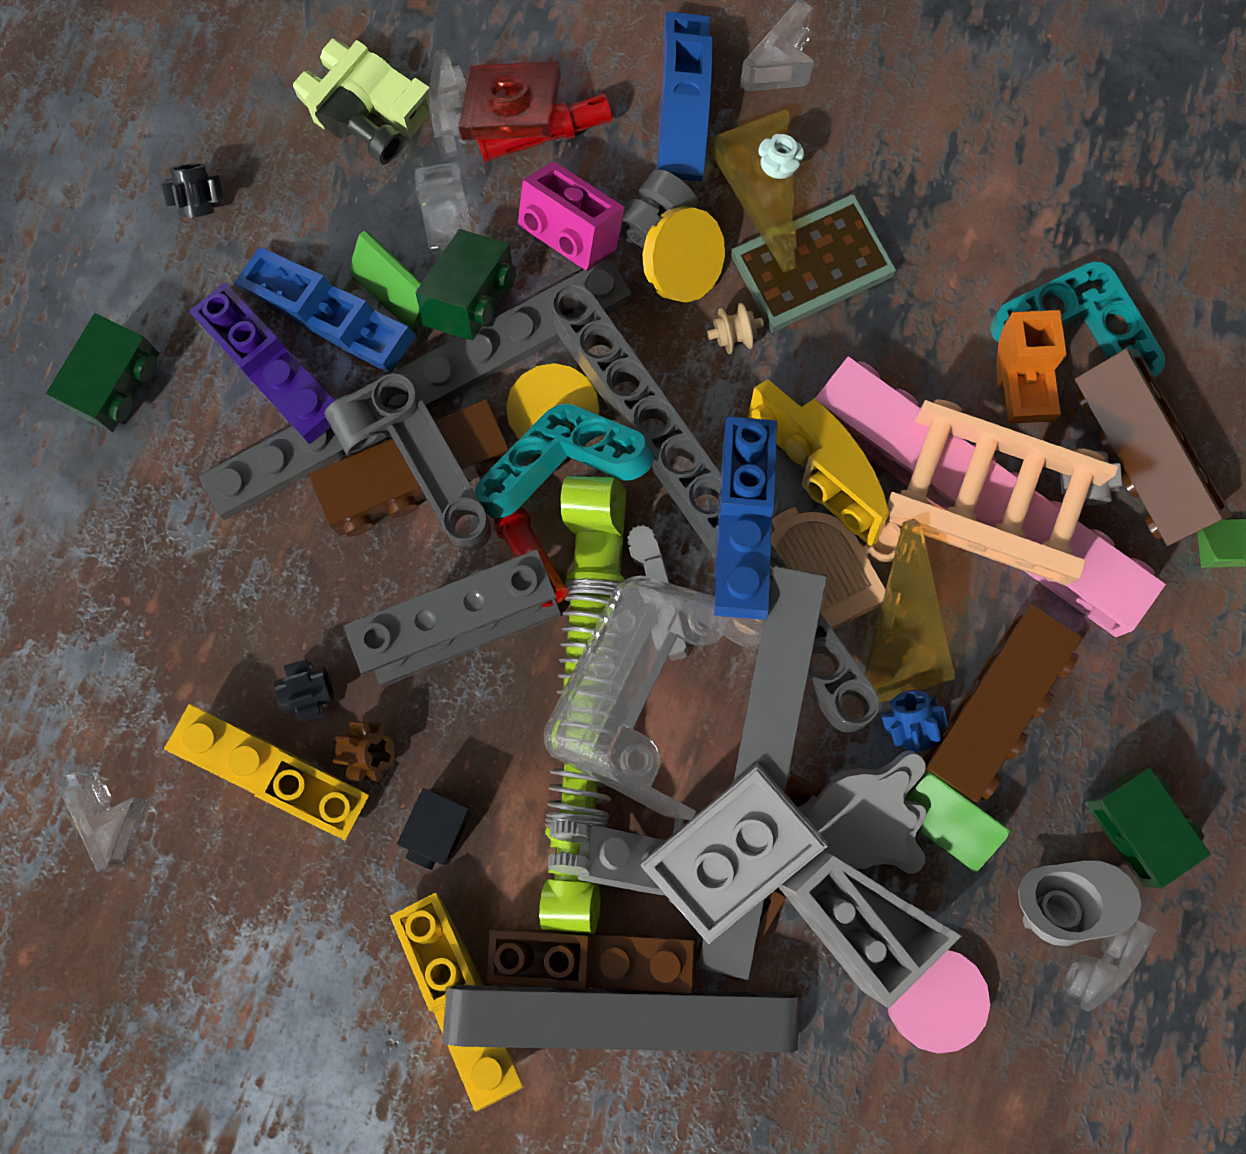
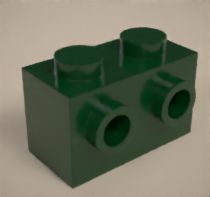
M459 229L415 292L423 326L473 341L482 326L489 324L492 320L495 306L504 292H509L514 285L516 267L512 265L509 243Z
M94 313L45 394L64 409L113 433L118 423L123 422L129 416L133 407V398L142 383L148 381L153 375L160 353L144 336Z
M1151 768L1128 771L1085 800L1084 803L1141 886L1162 889L1211 854L1202 842L1204 834L1198 824L1188 815L1181 813L1172 800L1174 792L1163 776L1153 772Z

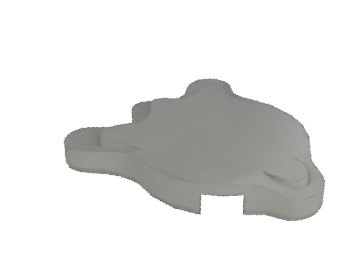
M912 750L902 752L890 763L878 769L856 768L841 771L828 778L831 783L821 791L817 798L813 795L807 803L797 807L827 841V848L823 851L835 856L854 869H866L876 865L890 864L897 866L906 873L913 874L919 872L924 866L925 854L917 845L915 836L924 822L927 812L918 801L905 800L907 792L925 772L924 760Z

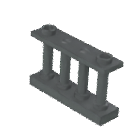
M534 550L343 625L360 673L364 675L374 671L379 685L384 687L561 617V613L555 601L556 595L538 550ZM551 600L553 602V606L551 607L541 606V604Z

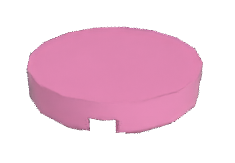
M947 950L888 1008V1014L898 1032L916 1047L937 1054L956 1052L974 1042L986 1026L991 1005L988 986L976 965L962 954Z

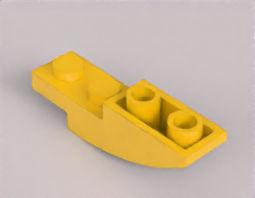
M768 379L756 386L753 391L747 418L777 420L776 444L787 453L792 461L806 469L801 486L815 502L824 505L840 519L848 531L858 535L872 547L879 540L889 511L875 471L859 445L834 415L815 398L801 407Z
M192 704L187 706L164 747V750L255 794V797L344 841L369 797V794L319 767Z
M435 892L390 915L426 1005L429 1011L434 1012L443 1033L446 987L452 985L484 984L438 893ZM448 1045L475 1112L526 1087L509 1048Z

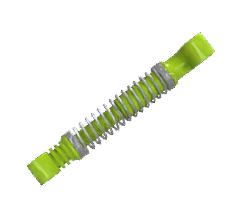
M566 476L561 491L562 519L564 524L576 535L573 570L566 575L565 582L569 589L565 600L570 602V610L562 612L564 616L569 617L568 626L561 628L564 632H568L567 641L560 643L562 647L566 648V657L558 659L561 663H565V673L557 675L559 678L564 679L563 689L556 690L558 694H563L562 703L567 705L555 706L558 710L569 711L568 721L556 720L553 722L557 726L567 727V736H554L552 738L555 742L566 743L565 752H553L551 754L553 758L565 759L564 768H552L549 770L551 774L562 775L563 784H551L548 786L550 790L562 792V799L549 800L547 802L548 806L560 808L561 811L558 813L548 812L545 819L547 821L545 824V834L551 840L550 847H556V853L567 852L579 855L581 843H571L550 837V825L552 822L574 821L575 823L607 828L609 825L607 821L610 815L605 811L597 810L596 804L608 803L611 800L609 796L597 793V788L612 785L609 779L599 777L598 773L613 769V765L601 761L600 756L611 755L614 753V749L601 744V741L613 739L616 734L609 729L602 728V725L612 724L617 721V718L610 713L603 712V710L611 709L618 705V702L611 698V694L616 692L619 686L612 682L613 677L620 674V670L614 666V662L621 659V654L615 650V647L620 645L623 639L616 634V631L622 629L624 624L617 619V616L625 612V608L619 602L626 599V580L621 575V560L627 491L616 477ZM548 869V873H554V879H547L541 893L539 917L542 930L594 935L598 927L601 908L599 884L578 880L576 875Z

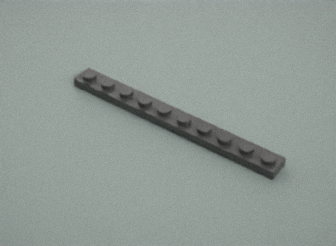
M607 257L589 271L583 270L493 318L489 324L482 326L473 341L457 337L392 373L401 374L413 383L429 411L561 340L554 328L552 314V298L561 286L567 284L585 286L591 291L606 314L631 302L632 293L610 257ZM571 309L563 315L568 318H578L584 312L579 309ZM399 394L392 397L387 404V408L390 410L402 408L406 405L409 396ZM291 426L198 477L218 515L223 520H226L303 479L309 473L342 458L346 453L331 427L309 445L297 430Z

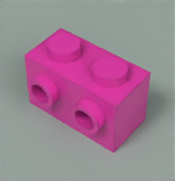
M552 161L523 179L518 225L584 270L589 271L616 252L625 207Z

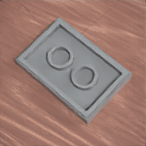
M757 763L644 858L640 866L703 939L710 944L827 848V841L761 765Z

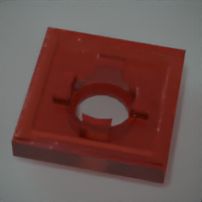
M559 62L471 65L458 127L461 139L484 140L550 137L561 76ZM504 90L506 96H515L510 98H498L495 95L498 92Z

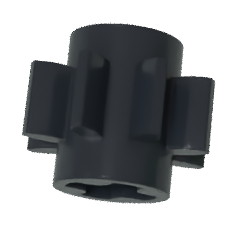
M202 163L183 164L170 168L171 179H165L166 183H161L166 206L176 205L180 216L185 218L201 217L214 213L213 202H219V198L223 197L219 175L208 176L205 164Z
M307 659L284 665L287 677L277 679L274 682L276 698L284 715L295 713L297 721L301 720L302 723L324 717L323 705L334 702V691L326 668L323 666L314 669L312 662H308Z

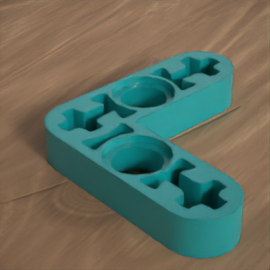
M1102 262L1087 263L1005 303L991 321L990 331L992 337L999 344L1002 329L1012 312L1046 311L1042 304V298L1047 295H1055L1065 305V312L1061 314L1062 326L1082 316L1107 359L1123 351L1121 346L1134 338L1136 343L1132 347L1129 345L1125 349H1138L1142 357L1147 360L1148 367L1154 378L1162 372L1165 366V356L1161 347L1113 269ZM1088 280L1091 283L1098 281L1101 284L1102 288L1099 291L1095 288L1090 289L1077 298L1076 291H1079ZM1117 314L1123 317L1128 326L1127 333L1118 335L1110 332L1105 323L1106 316Z
M559 404L550 408L481 478L474 492L486 514L492 518H504L519 509L567 457L612 477L627 481L644 475L652 466L654 456L645 437L640 432L575 405ZM602 435L605 436L599 443L585 447L592 439ZM618 450H620L622 454L620 457L617 453ZM541 454L535 462L522 466L529 458Z

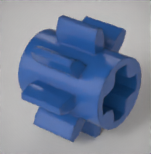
M908 690L898 694L893 701L889 702L891 713L883 714L882 719L886 735L893 737L894 746L899 747L902 745L906 750L920 752L930 749L936 742L941 740L939 729L948 727L944 706H937L934 695L928 696L923 691Z

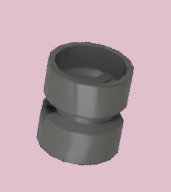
M656 169L637 191L638 199H632L625 206L619 235L634 250L643 254L646 235L652 225L657 226L663 218L661 215L668 209L681 206L699 209L700 204L697 196L689 186L672 173Z

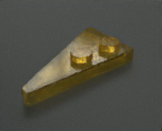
M786 109L710 137L708 150L783 272L791 270L795 266L796 230H793L792 210L794 207L793 174L782 179L767 175L761 167V156L758 151L764 139H772V136L775 134L788 135L787 128L790 120Z
M916 519L902 523L864 673L876 690L879 703L894 699L904 691L922 690L955 679L921 524Z

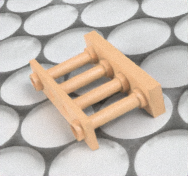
M937 399L932 403L925 400L914 422L928 426L929 430L907 490H902L900 494L891 492L886 500L889 511L886 521L1065 586L1079 580L1086 560L1072 555L1073 549L1069 547L1090 484L1102 486L1115 476L1118 466L1104 462V456L1095 451L1076 449L1074 452L961 413L962 408L950 401ZM951 434L974 442L976 446L954 507H948L946 511L929 505L930 499L926 495L947 436ZM995 450L1024 461L1002 523L996 524L994 528L977 522V515L973 512ZM1046 467L1069 475L1071 479L1050 540L1039 544L1025 539V532L1021 528L1042 468Z

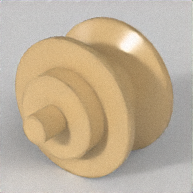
M743 303L738 304L737 313L730 316L726 314L723 308H719L718 319H714V329L707 331L709 340L717 338L719 346H725L728 354H732L734 343L743 342L748 349H752L753 339L757 338V328L763 327L762 318L754 319L753 313L746 311Z

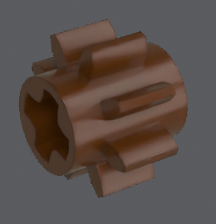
M351 721L349 723L350 731L335 737L337 741L335 747L336 757L333 759V762L347 767L345 772L346 779L362 781L364 779L378 782L381 780L380 772L395 764L393 760L395 757L394 745L397 743L396 739H391L383 734L385 731L384 723Z

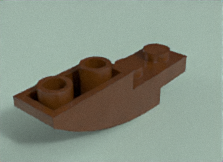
M490 930L487 983L583 990L588 988L693 994L695 993L697 939L651 937V935L595 932L594 935L544 930Z

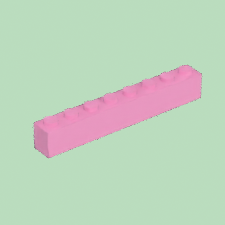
M847 357L815 399L843 425L866 457L906 486H909L929 430L928 426L914 422L920 410L918 402L908 392L902 389L894 390L880 379L879 373L869 364L861 361L855 362L850 357ZM948 434L926 495L932 505L946 511L948 507H954L976 444L971 445L963 438ZM993 456L973 512L977 515V522L994 528L996 524L1002 523L1019 473L1015 472L1010 473L996 463L995 456ZM1034 491L1021 528L1025 532L1024 538L1039 544H1043V541H1049L1062 503L1049 501L1037 491ZM1077 522L1069 545L1073 549V556L1086 560L1079 580L1065 586L1026 572L1115 638L1136 628L1166 585L1154 576L1155 572L1148 564L1139 559L1127 557L1114 547L1115 544L1109 536L1101 531L1088 529L1080 522Z

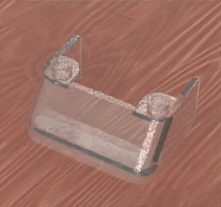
M633 576L623 580L613 590L545 726L543 739L546 749L554 758L664 816L692 821L695 810L651 787L660 768V753L656 744L649 737L633 728L677 637L695 646H705L713 644L722 636H725L742 647L747 648L760 644L763 624L755 619L713 616L714 596L646 576Z

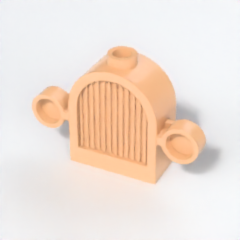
M793 507L772 519L771 522L775 531L771 535V544L787 567L827 575L820 613L832 630L880 607L890 598L870 561L886 563L899 555L905 544V537L899 526L886 521L878 542L871 547L864 540L860 544L855 534L848 531L841 520L829 514L820 512L800 514L797 508ZM770 575V583H769V592H770L771 581H772V576H771V575ZM738 618L746 626H762L757 619Z

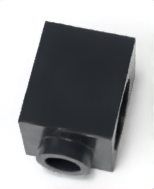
M422 788L397 845L408 849L405 856L406 859L422 867L433 870L435 863L447 865L450 863L474 809L435 791Z

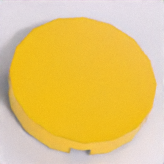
M685 206L668 209L661 215L663 218L657 226L652 225L646 235L642 254L644 273L648 282L654 284L655 289L658 290L657 293L662 298L687 303L701 299L713 288L718 280L725 258L724 237L718 222L707 211Z
M556 363L536 366L522 374L510 389L506 404L509 427L516 439L519 440L545 412L554 406L565 403L600 415L597 392L589 379L573 367Z

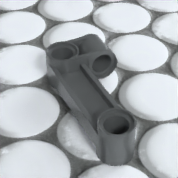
M393 373L382 376L379 380L357 392L337 399L326 408L324 415L347 456L349 453L362 451L385 438L389 439L392 437L444 531L456 547L462 550L474 551L480 549L488 542L492 529L490 520L413 383L407 377ZM399 394L409 396L406 405L397 410L387 408V404L392 397ZM475 515L479 517V525L472 533L465 535L455 532L456 523L462 516Z

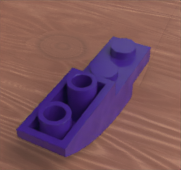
M225 282L189 311L309 445L331 427L324 412L335 400Z

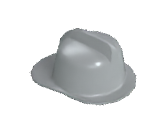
M1078 861L1034 868L1021 879L1018 888L1019 905L1024 913L1022 919L1024 927L1032 929L1042 940L1058 946H1070L1081 941L1110 937L1128 931L1138 920L1142 907L1139 890L1132 879L1118 867L1102 861Z

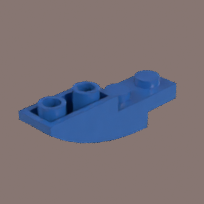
M666 11L663 24L662 89L658 117L657 169L672 173L681 180L702 182L707 144L713 37L710 36V16Z
M726 417L716 541L713 616L767 619L769 611L771 521L775 492L777 420Z

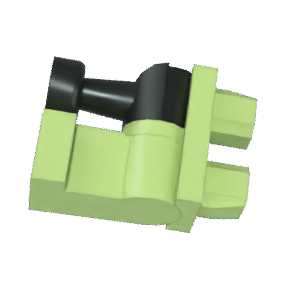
M332 38L323 48L320 56L323 66L330 70L327 75L320 79L309 70L303 71L293 84L297 97L309 108L314 123L324 130L326 128L335 137L345 138L352 134L368 143L369 155L382 165L389 163L396 156L402 145L403 135L410 140L435 111L430 87L416 78L412 81L394 70L381 57L369 52L368 48L358 40L350 47ZM416 110L415 115L411 119H409L412 113ZM372 112L389 125H383L378 128L367 116Z

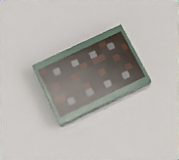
M854 194L732 249L731 257L771 333L892 278L896 272Z

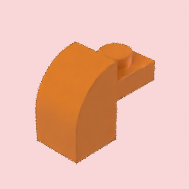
M1060 310L1012 312L1002 329L997 350L996 372L998 388L1004 387L1008 424L1053 422L1061 415L1055 369L1067 353Z

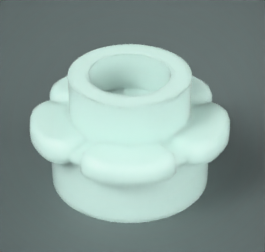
M775 134L772 136V139H764L758 151L761 156L760 163L763 171L767 175L778 179L791 176L799 168V161L804 157V150L801 144L786 134Z

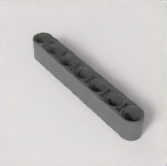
M452 985L446 987L442 1043L461 1047L795 1052L798 1050L799 997L791 994L695 991L693 994L602 988L583 990L554 987Z

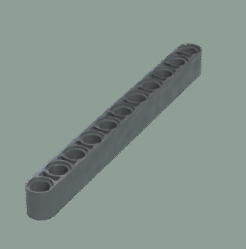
M580 284L561 286L552 298V314L557 335L618 422L640 432L645 437L654 456L651 469L712 556L716 558L719 507L712 511H706L697 506L695 500L702 495H712L719 500L721 473L591 291ZM571 309H579L584 312L578 318H568L563 315ZM597 345H604L611 349L608 354L596 356L589 352L592 347ZM621 382H631L638 388L632 393H621L615 389V386ZM648 419H657L662 421L665 427L657 432H649L641 424ZM682 456L688 458L693 466L685 471H677L672 469L667 462L671 458ZM771 544L770 575L773 576L775 565L788 567ZM820 613L812 655L816 653L827 655L833 661L834 673L829 676H822L817 674L809 665L805 688L828 721L836 729L843 732H855L866 726L877 715L879 697L872 684ZM757 619L763 627L764 620ZM853 695L861 700L864 706L863 716L861 718H851L845 715L840 707L841 696Z

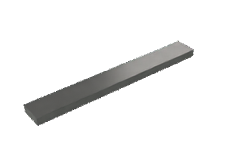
M774 566L769 592V611L767 619L763 623L733 783L759 763L785 793L827 575ZM764 899L710 944L703 939L698 965L699 969L746 980L749 979Z

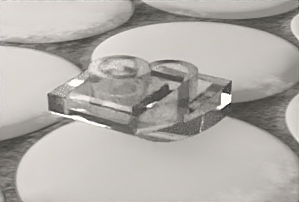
M446 49L437 51L432 67L429 89L431 121L441 161L458 156L454 138L461 137L462 132L457 114L463 112L460 94L467 92L461 66H451Z
M1137 920L1128 931L1103 938L1101 950L1104 952L1102 960L1081 955L1079 962H1074L1065 976L1064 989L1067 992L1063 1002L1090 1012L1106 1001L1128 979L1149 947L1156 929Z

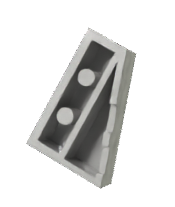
M824 851L820 852L778 887L861 991L887 1008H890L961 937L955 931L937 922L923 911L905 902L872 879Z

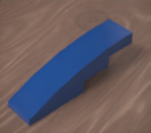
M261 247L257 249L234 282L239 289L288 319L390 374L416 337L407 325L374 311L365 300L332 286L323 275Z

